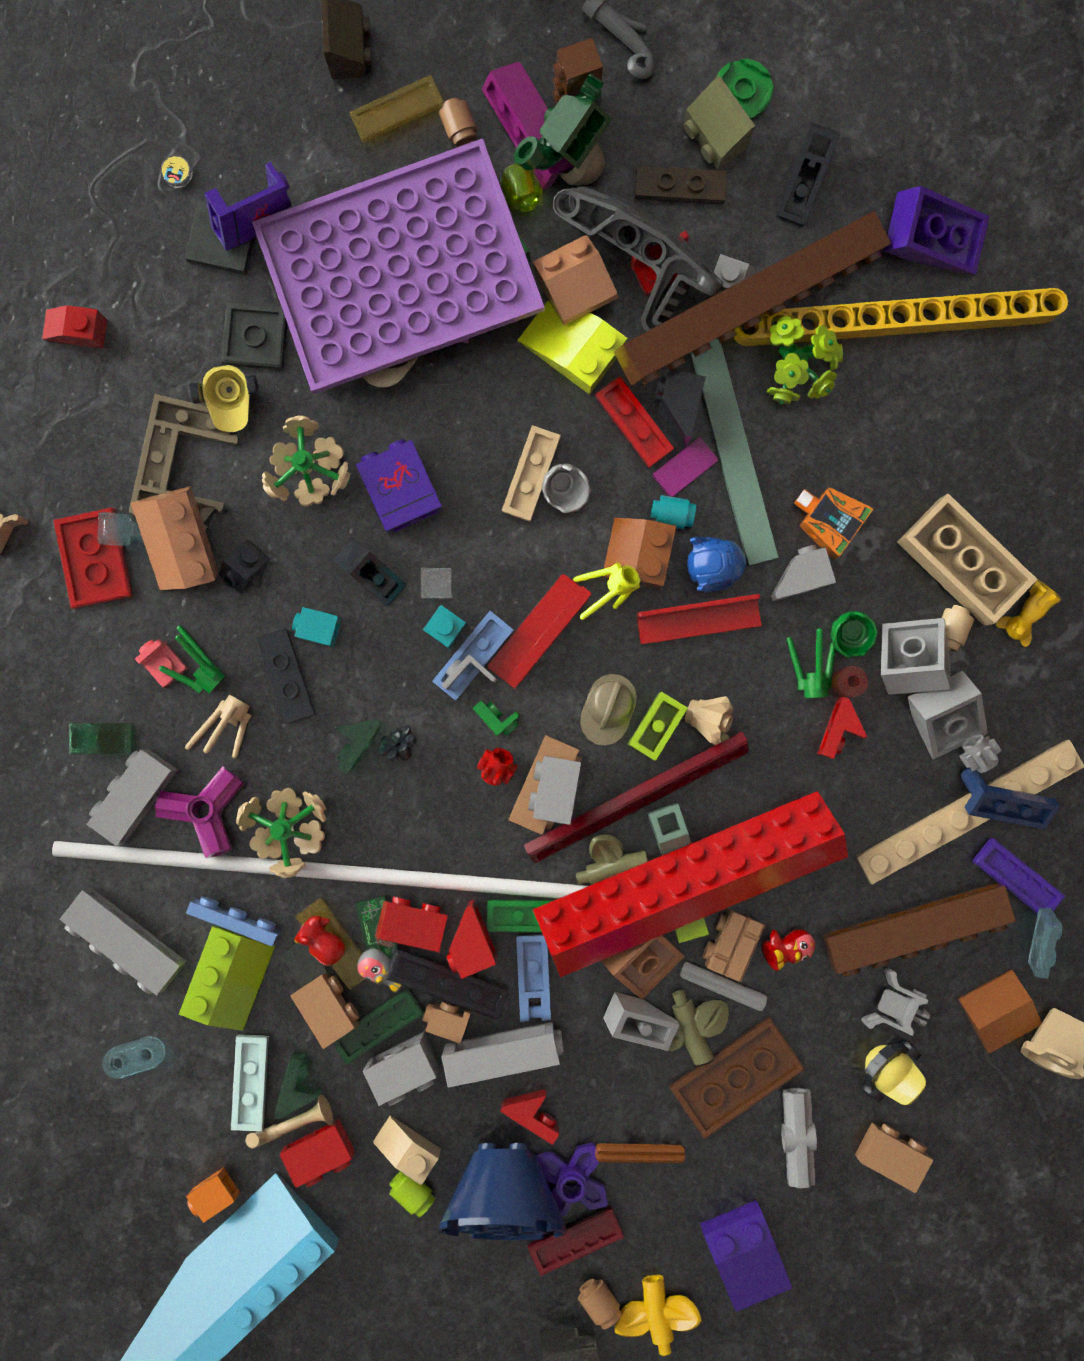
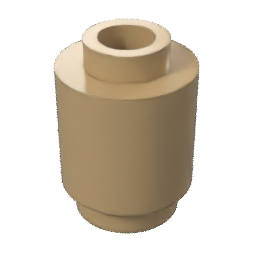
M953 605L952 609L945 608L942 618H945L949 651L958 652L960 646L963 647L974 622V618L970 616L971 611L958 605Z

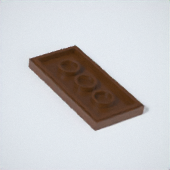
M768 1017L714 1054V1058L711 1061L698 1065L669 1085V1088L703 1138L706 1139L806 1069L774 1022Z

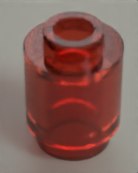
M855 666L839 669L832 678V688L841 697L851 698L860 696L868 686L866 673L861 668ZM850 676L854 679V687H850L848 684Z

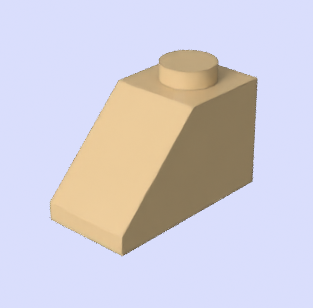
M391 1115L373 1140L376 1147L396 1169L420 1185L423 1184L438 1161L441 1148Z

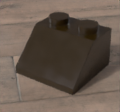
M321 0L323 53L331 78L367 77V66L372 65L371 46H366V36H371L370 18L364 17L362 5L350 0Z

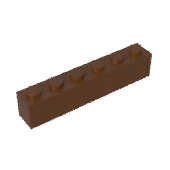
M994 883L822 934L832 970L837 974L842 973V976H851L859 973L860 968L871 965L872 968L888 965L891 958L901 956V959H908L918 956V950L929 947L931 950H939L948 947V942L959 939L961 942L976 939L979 932L989 930V933L1004 931L1007 929V924L1016 922L1006 887Z

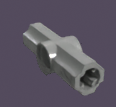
M789 1088L783 1090L784 1124L781 1126L782 1145L786 1153L787 1184L790 1187L809 1188L815 1185L814 1151L817 1150L816 1129L814 1123H812L811 1092L809 1089Z

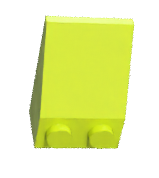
M548 300L544 305L545 311L536 315L519 337L518 342L590 395L617 360L614 351L627 342V337L592 313H588L564 325Z

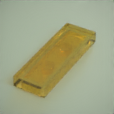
M320 897L295 917L302 926L311 916H321V918H328L330 920L325 930L340 937L345 944L344 955L336 964L331 966L347 988L351 990L365 979L359 974L357 969V963L363 953L322 897Z

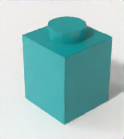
M440 605L423 630L448 649H451L467 627V623Z
M302 607L301 613L297 612L294 617L292 630L296 631L295 637L334 647L342 618Z

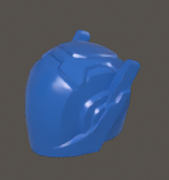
M714 537L690 538V543L694 545V548L687 556V568L690 579L694 583L699 584L697 591L707 593L725 590L742 577L746 568V557L734 541H724Z

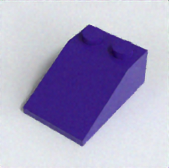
M923 186L897 192L887 234L891 244L885 247L884 251L906 261L973 276L977 273L990 216Z
M757 1200L700 1223L714 1262L736 1312L792 1289Z

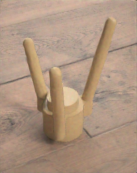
M228 695L227 699L220 702L215 712L186 744L185 749L190 750L220 716L222 720L210 737L203 752L209 753L228 722L236 726L238 721H240L232 757L236 759L242 745L247 723L252 716L247 713L250 706Z

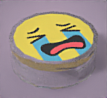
M169 156L161 164V175L169 186L182 188L191 181L192 168L182 156Z

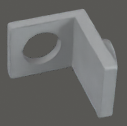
M468 655L462 662L457 659L445 673L449 677L441 686L448 690L471 664L478 668L493 683L497 679L472 656Z

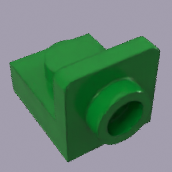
M481 700L472 708L496 736L501 733L507 736L520 725L516 721L520 717L516 711L502 723L499 718L503 714L491 701L486 705Z

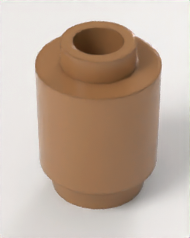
M451 98L445 101L442 105L443 108L439 111V115L449 140L454 142L455 147L474 142L477 139V127L467 102L459 100V98Z
M590 1279L580 1287L579 1291L581 1293L578 1300L596 1325H600L602 1329H607L621 1318L620 1304L602 1279L596 1281L595 1279Z

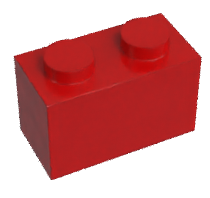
M393 897L392 902H383L375 935L376 938L431 951H440L448 916L440 913L441 907L423 903L422 909L410 907L411 900Z
M340 1119L333 1121L331 1126L327 1124L285 1145L279 1155L295 1188L303 1184L306 1187H310L323 1179L322 1174L330 1170L337 1173L347 1168L351 1164L350 1160H352L355 1150Z

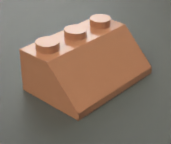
M191 486L131 502L160 590L186 589L216 580L219 571Z

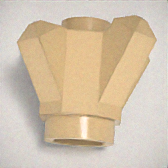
M726 696L705 701L693 699L686 711L685 722L696 728L710 743L717 745L729 739L726 733L731 727L733 721L731 714L734 709Z

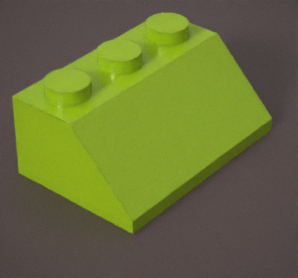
M212 926L179 1015L208 1026L243 1031L276 944L269 946L220 926Z

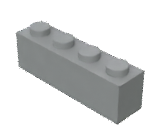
M92 887L82 890L59 919L66 924L65 929L71 935L77 938H84L90 943L89 948L94 953L102 957L107 956L114 962L113 967L123 975L130 974L138 981L137 985L148 994L154 993L157 996L163 992L187 962Z

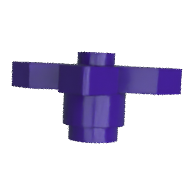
M593 1142L576 1146L569 1163L553 1151L536 1155L546 1180L554 1184L550 1190L561 1216H566L571 1204L579 1201L590 1210L608 1205L604 1184L589 1177L599 1164L595 1158L596 1145ZM575 1180L574 1183H569L567 1181Z

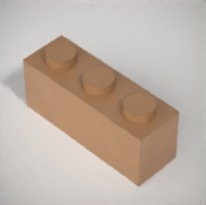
M545 735L509 817V821L541 835L545 829L551 831L554 822L533 818L534 811L528 810L531 792H538L539 780L534 779L536 762H543L544 756L581 762L582 758L577 756L578 749Z

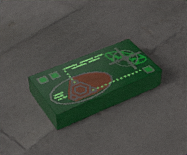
M386 895L356 902L355 905L366 951L377 949L391 958L393 950H399L398 943L375 937L383 902L387 901Z

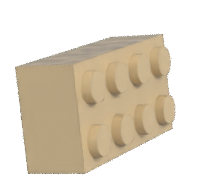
M949 494L938 499L897 541L960 604L969 609L970 613L983 626L995 624L1038 580Z

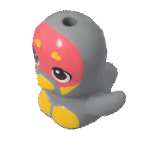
M369 949L360 956L357 969L363 978L377 984L384 983L393 992H397L402 986L384 979L391 959L385 953L377 949Z

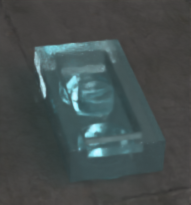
M1039 908L1028 963L1035 977L1038 978L1049 977L1050 968L1054 967L1056 963V941L1062 936V923L1050 908Z

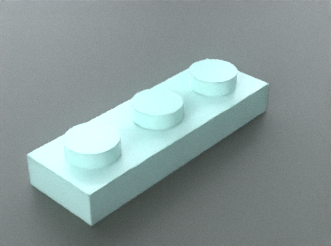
M243 1034L236 1036L231 1130L262 1131L264 1129L269 1036Z

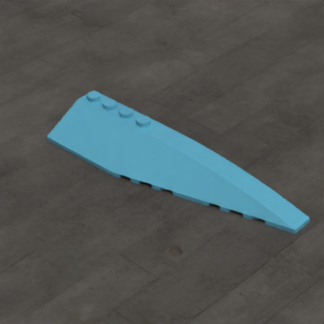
M276 1172L185 1259L121 1361H220L335 1252L339 1238L280 1174Z

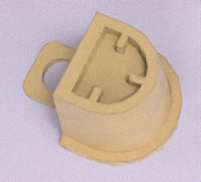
M1053 1008L1045 1017L1032 1040L1024 1042L1021 1053L1032 1062L1056 1074L1072 1079L1084 1078V1022Z

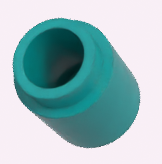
M660 495L659 501L653 500L650 518H655L656 522L674 525L676 529L692 528L696 504L689 503L688 499Z

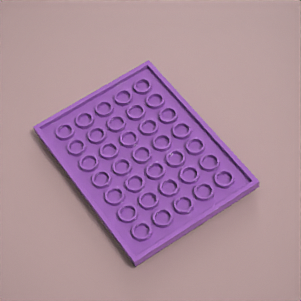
M483 138L252 222L313 394L545 311Z

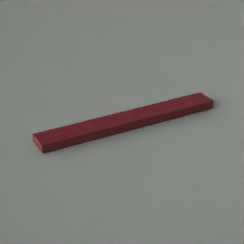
M740 732L571 820L570 825L563 824L524 845L533 863H537L749 753L748 741L743 732Z

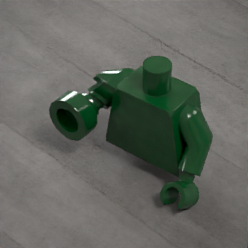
M589 74L580 89L583 93L576 95V97L564 95L555 107L547 109L544 114V124L540 128L542 137L540 140L533 136L523 139L515 150V163L526 171L532 169L545 171L549 167H553L554 164L561 161L564 157L575 168L579 169L613 119L600 107L602 102L601 88L604 82Z

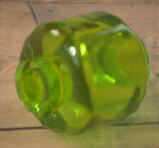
M516 163L504 169L499 184L507 206L511 209H520L521 212H527L537 206L536 201L540 199L543 193L535 170L526 171Z

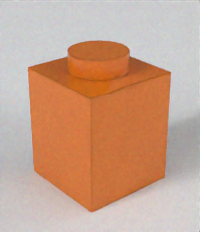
M223 1167L193 1187L186 1197L192 1214L196 1217L199 1216L204 1223L234 1203L241 1192Z

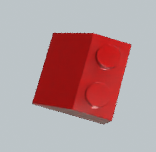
M475 899L469 901L449 948V955H447L452 972H458L461 979L496 965L498 958Z

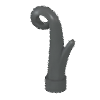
M586 0L582 11L592 20L596 19L635 53L627 63L631 75L639 79L651 76L656 65L654 56L650 48L636 32H645L647 30L646 25L633 21L618 12L607 3L608 0ZM637 63H644L645 67H639Z

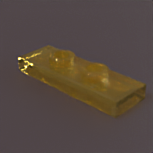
M429 75L352 110L349 114L362 143L442 107L444 102L432 76Z

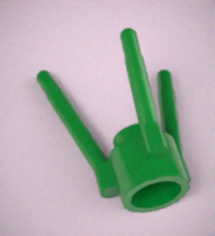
M178 625L177 630L181 635H176L175 639L200 665L193 674L197 680L193 681L164 666H159V671L192 687L198 694L202 689L210 693L225 675L211 662L181 625Z
M818 628L816 672L807 673V679H804L793 639L787 637L786 641L798 679V690H804L805 698L829 697V689L832 688L831 677L836 648L832 643L830 644L826 671L823 672V630Z

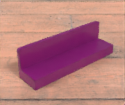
M515 62L490 71L482 91L515 147L517 148L519 143L528 136H533L540 140L542 137L540 128L544 124V114L548 108L522 64ZM563 157L561 161L545 171L540 169L529 171L542 191L550 188L560 173L570 170L574 166Z

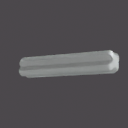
M685 962L681 968L680 976L683 979L753 1009L763 1011L767 1004L768 998L765 994L695 964Z

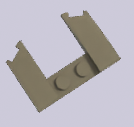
M154 394L131 502L171 492L167 488L179 434L238 445L237 434L230 436L229 432L216 428L207 406ZM195 497L203 523L215 509L221 512L225 505L222 502ZM130 503L129 514L135 516Z

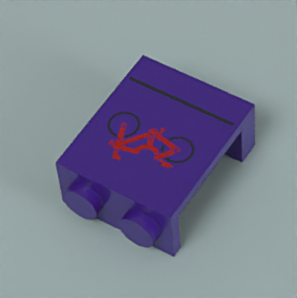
M271 162L265 164L268 188L227 207L216 188L204 193L211 228L226 251L257 237L253 221L291 207V201L287 195V190L289 189L288 181L281 171H276Z
M405 439L398 440L388 446L389 450L380 454L371 452L361 458L362 462L356 464L388 535L444 511L412 440L407 442Z

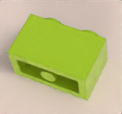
M659 692L627 745L656 761L688 708L665 693Z

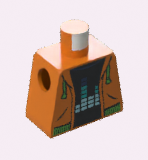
M827 488L819 499L804 489L794 502L796 506L808 513L800 527L821 548L826 547L827 554L833 560L841 556L873 511V508L832 488Z

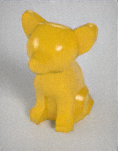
M1037 580L1029 590L1031 595L1026 600L1019 616H1005L996 622V626L1006 629L1011 638L1020 640L1023 647H1027L1031 643L1032 624L1041 619L1050 608L1061 601V597L1040 580Z

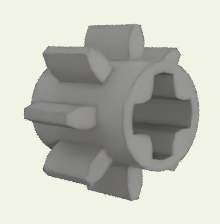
M982 734L970 737L963 743L962 747L965 753L961 754L960 758L967 768L970 767L972 771L977 769L978 772L983 773L991 770L998 764L999 760L996 754L1001 752V749L995 739H990L989 736L984 738Z

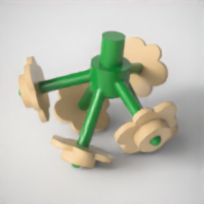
M305 416L288 418L285 421L286 425L283 426V431L289 433L293 438H298L299 451H297V446L294 443H288L287 445L276 443L274 445V455L270 457L269 461L272 465H275V472L281 477L278 479L265 471L262 474L263 488L270 497L274 499L280 498L285 502L288 499L289 492L283 484L292 475L299 472L303 474L304 480L300 481L299 489L295 490V497L305 507L312 504H320L323 502V497L329 494V486L323 484L320 478H315L312 481L309 473L315 470L334 479L331 495H335L339 488L343 490L350 482V473L347 472L348 463L344 462L338 473L330 470L340 466L341 462L339 459L344 455L343 447L336 444V440L333 437H328L327 439L318 438L314 444L316 450L313 454H310L308 451H305L304 435H313L314 431L319 428L318 422L310 420Z
M285 788L282 792L278 790L273 791L272 798L267 802V809L275 812L276 817L279 818L274 822L258 815L261 811V806L257 797L251 798L249 802H245L239 808L236 824L240 826V830L245 831L248 827H253L256 822L267 826L266 830L258 828L255 831L256 836L250 840L249 845L252 850L258 851V857L265 859L269 856L272 859H277L281 853L283 855V860L279 861L278 864L270 866L271 873H275V875L282 878H290L296 876L300 869L306 867L305 862H302L301 858L290 859L286 839H289L291 836L294 837V843L300 847L302 854H308L309 852L316 854L321 850V841L324 840L325 833L321 831L320 822L313 820L309 824L303 823L300 826V832L295 831L293 825L311 812L322 822L326 821V817L323 814L326 807L323 800L316 794L312 796L306 791L302 793L308 807L299 813L302 799L296 797V792L293 789Z

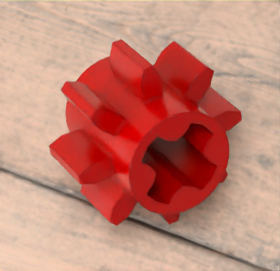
M496 748L492 752L486 749L477 768L482 770L481 778L486 783L496 786L502 782L507 785L516 771L517 765L512 763L513 756L510 752L502 748Z

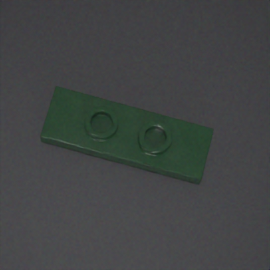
M406 988L358 1019L357 1021L360 1026L334 1042L333 1045L346 1065H348L423 1016L425 1012L410 988Z

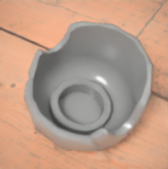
M566 463L553 466L545 474L541 486L547 502L563 513L579 511L588 502L591 493L589 481L585 474L579 468Z

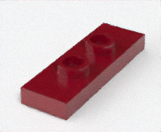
M610 1206L567 1226L565 1236L554 1238L553 1232L542 1240L529 1243L527 1248L539 1275L542 1276L625 1238L614 1210Z

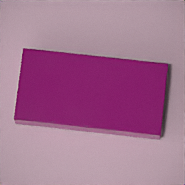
M699 437L653 473L652 476L668 496L674 497L719 460L702 438Z

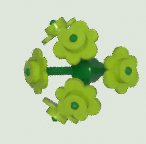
M783 316L777 321V325L770 327V341L775 346L782 345L779 348V354L783 356V360L776 362L777 371L774 374L775 381L783 384L782 388L770 387L766 391V393L774 395V401L780 404H791V400L798 401L800 395L788 389L796 387L797 384L806 383L809 377L814 381L812 388L808 392L809 398L815 397L818 399L828 395L833 390L837 374L832 372V370L838 368V362H842L844 354L842 345L837 343L834 331H828L824 325L818 326L816 334L811 337L812 345L799 347L794 344V340H800L804 336V329L801 327L800 319L792 320L788 316ZM808 358H823L826 362L830 363L831 370L826 371L819 377L808 366Z

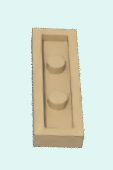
M532 425L502 508L503 513L531 522L542 491L541 486L544 476L550 469L561 435Z

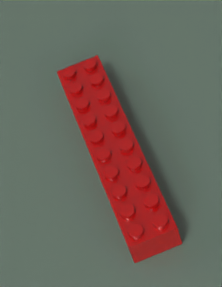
M818 791L544 904L533 909V912L561 978L847 858L848 851L845 833Z

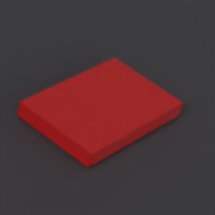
M112 507L53 520L71 609H79L133 597L115 508Z

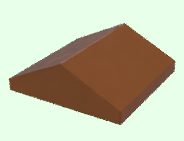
M1013 970L1005 972L958 998L988 1054L1042 1024L1033 1000Z

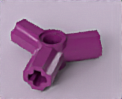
M222 766L198 796L160 791L155 804L156 817L193 823L205 858L218 857L232 850L221 818L222 810L245 783ZM208 803V815L204 818H200V807L203 804Z

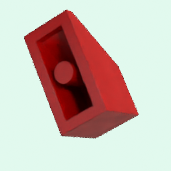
M69 305L46 310L42 340L103 349L108 319L97 309Z

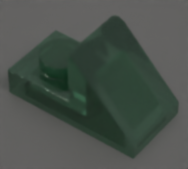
M376 719L334 727L337 731L354 741L352 745L347 743L338 755L337 759L341 762L337 768L346 774H351L385 723Z
M69 723V754H131V723Z
M295 1051L289 1059L274 1114L276 1119H281L315 1100L322 1092L320 1089L299 1084V1082H305L309 1069V1064H305L307 1055L305 1053Z

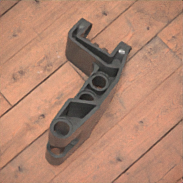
M593 186L563 189L554 196L553 209L559 217L588 235L598 234L650 266L656 272L657 279L641 317V324L646 332L670 320L669 318L675 315L677 309L674 306L682 303L684 298L680 294L684 295L690 289L689 285L712 297L717 295L724 282L717 277L675 229L641 207L639 203ZM569 194V206L573 212L568 211L565 207L564 201ZM628 225L636 231V238L633 243L628 242L624 237V229ZM652 242H657L662 247V255L659 259L653 258L650 254L649 248ZM677 273L678 276L674 280L661 305L659 306L668 284L670 283L674 274Z

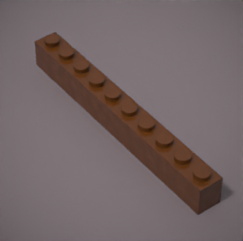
M875 211L626 342L616 349L614 354L631 385L640 380L646 385L660 377L661 375L658 371L667 366L669 371H672L686 363L684 357L693 352L694 356L697 357L710 350L712 347L709 343L718 339L721 344L736 336L735 329L743 325L745 330L760 323L762 321L760 318L762 314L768 312L771 317L787 308L785 305L786 301L792 299L794 303H797L811 295L809 289L817 286L818 290H821L835 282L833 276L841 273L842 277H845L859 269L857 263L865 260L866 264H869L883 256L881 250L890 245L891 242Z

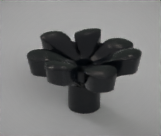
M407 725L401 729V732L396 728L390 732L391 738L389 736L381 738L380 744L382 747L378 749V753L383 757L387 756L391 761H395L399 757L406 761L412 756L409 746L416 743V737L414 734H411L412 731Z

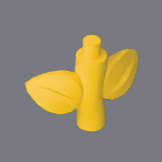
M650 1275L642 1279L644 1301H631L622 1308V1316L615 1323V1333L624 1337H639L650 1331L653 1344L658 1345L659 1354L666 1356L672 1353L670 1343L674 1341L672 1330L689 1331L696 1328L702 1320L699 1310L687 1297L674 1295L665 1299L663 1276Z

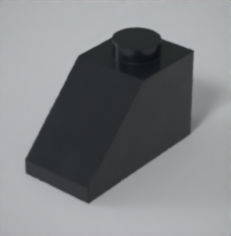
M354 537L333 560L386 607L406 586L403 580Z

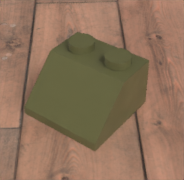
M720 76L714 79L686 109L683 124L688 136L691 139L696 138L701 145V152L708 163L713 162L717 169H720L747 150L755 128L752 120Z

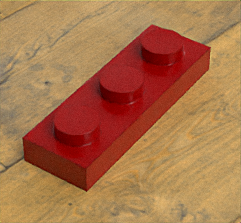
M620 376L595 394L596 399L648 468H651L674 450V447Z

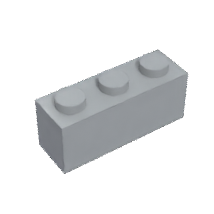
M141 749L139 752L136 750L130 755L125 763L128 768L121 777L118 775L112 780L107 788L110 793L103 802L101 800L98 801L89 813L92 818L86 825L115 846L123 845L127 842L155 803L160 791L166 788L178 771V769L150 749Z

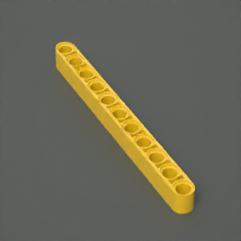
M1048 288L788 308L771 317L768 312L760 316L762 321L753 326L756 331L755 334H745L741 326L735 329L737 335L734 336V339L742 346L771 345V323L778 321L783 316H788L792 320L800 319L801 324L803 319H810L815 324L814 330H807L801 325L804 329V336L800 340H794V343L810 342L812 335L816 334L817 327L821 325L826 326L828 331H834L837 339L1045 324L1053 321L1065 311L1068 299L1062 290ZM1044 301L1051 302L1054 306V311H1049L1045 307ZM1014 303H1019L1023 306L1024 314L1015 310ZM984 305L993 308L994 316L986 314ZM953 308L962 309L965 317L958 318L954 314ZM923 310H930L934 314L935 320L930 321L926 319L923 315ZM893 312L901 313L905 318V323L895 321ZM862 315H871L875 320V325H867L863 321ZM832 317L842 318L845 322V327H836L832 322Z

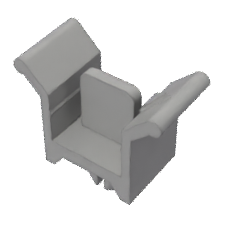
M885 967L884 973L888 984L907 994V997L886 989L878 1004V1010L896 1018V1021L877 1012L862 1017L861 1021L869 1029L884 1022L913 1036L912 1021L918 1026H925L928 1023L915 1016V1014L927 1019L930 1018V1013L926 1009L918 1008L919 1005L928 1003L927 995L914 989L912 991L899 985L896 978L897 973L889 967Z

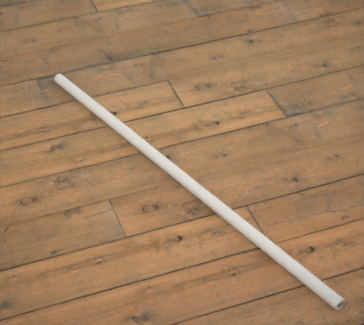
M55 841L52 848L53 856L271 875H275V873L270 872V866L281 861L228 855L206 859L204 853ZM305 862L306 867L300 869V872L295 876L556 899L588 887L585 885Z

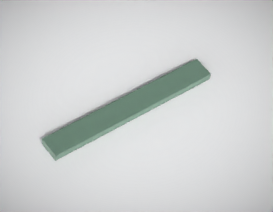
M716 339L709 343L712 347L710 350L697 357L692 352L691 356L696 374L706 376L702 397L748 566L778 559V554L723 348L719 340Z

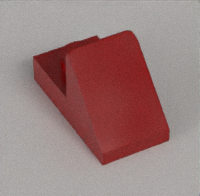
M846 697L837 698L817 752L818 755L829 759H834L835 754L840 755L846 740V738L842 737L844 732L858 738L867 739V735L852 703Z
M545 1089L503 1100L500 1108L501 1113L550 1144H554L559 1136V1126L556 1125L557 1120L546 1112L537 1113L546 1097Z

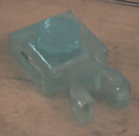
M98 513L97 544L129 546L130 538L144 543L138 523L130 522V514Z

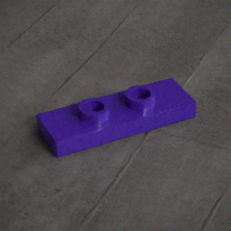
M990 838L972 860L975 865L999 884L1004 885L1010 893L1045 920L1051 916L1066 897L994 838Z

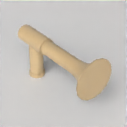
M320 1094L317 1104L305 1113L279 1124L269 1126L262 1131L247 1135L245 1140L247 1146L254 1149L280 1138L281 1135L316 1121H325L331 1126L334 1119L329 1102Z

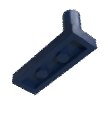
M968 768L961 774L962 781L972 795L964 807L971 816L1046 829L1060 808L1055 798L989 786L977 769L972 771L971 768Z

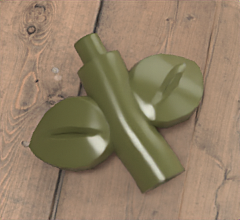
M598 835L592 839L589 846L590 856L596 863L586 865L587 870L577 872V882L579 885L588 882L593 885L649 861L647 852L645 850L624 854L623 844L619 839L612 835Z
M684 990L675 991L672 993L676 1003L672 1006L675 1014L673 1019L677 1020L680 1025L668 1051H676L685 1045L694 1065L705 1064L714 1058L705 1037H713L725 1029L729 1015L728 1005L721 1000H710L702 1003L695 1009L693 1000L686 998Z

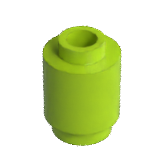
M401 1171L389 1184L392 1187L389 1194L411 1215L415 1213L418 1217H421L435 1201V1197L431 1194L432 1190L424 1182L420 1185Z

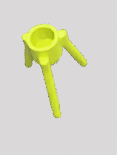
M617 562L611 567L574 577V582H581L611 574L607 583L610 592L582 613L580 619H586L613 597L621 595L613 604V608L617 609L632 592L640 588V578L637 571L629 565L622 567Z

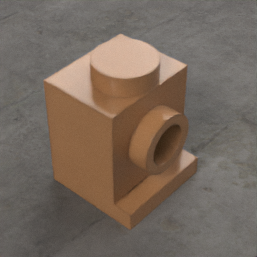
M442 1001L441 1004L435 1003V1005L428 1003L423 1017V1021L428 1023L425 1032L461 1044L471 1010L459 1011V1006L446 1001Z

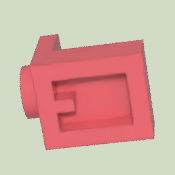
M159 639L156 641L150 640L139 649L141 654L135 658L139 664L145 666L163 688H167L176 679L159 671V666H164L181 675L189 669L167 642Z

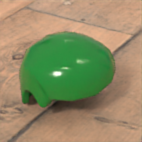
M858 611L846 612L839 616L833 622L830 632L833 646L840 654L847 658L866 655L875 644L878 634L875 622L865 613Z

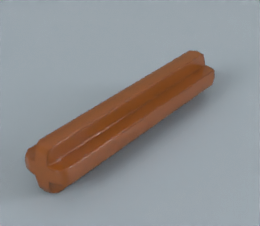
M599 1143L595 1148V1158L598 1162L681 1164L685 1161V1148L681 1145Z

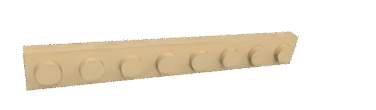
M1065 740L987 783V785L1037 794L1084 768V764L1071 741ZM969 793L860 853L855 858L868 882L874 884L990 819L968 814L964 807L972 796Z

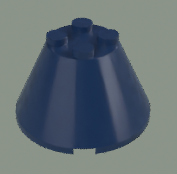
M481 1143L478 1145V1151L473 1153L439 1223V1232L458 1237L459 1233L472 1234V1239L542 1240L547 1232H554V1238L565 1236L566 1226L535 1153L528 1149V1144L513 1143L510 1144L509 1149H497V1144Z

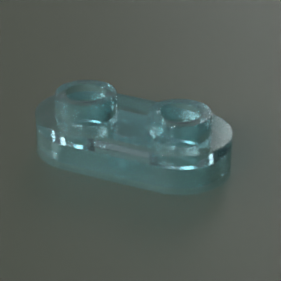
M152 1036L115 1046L104 1055L102 1060L103 1070L108 1076L120 1079L153 1069L163 1061L165 1046L161 1040ZM144 1049L151 1052V1059L144 1058ZM114 1058H118L121 1060V1068H117L114 1066Z

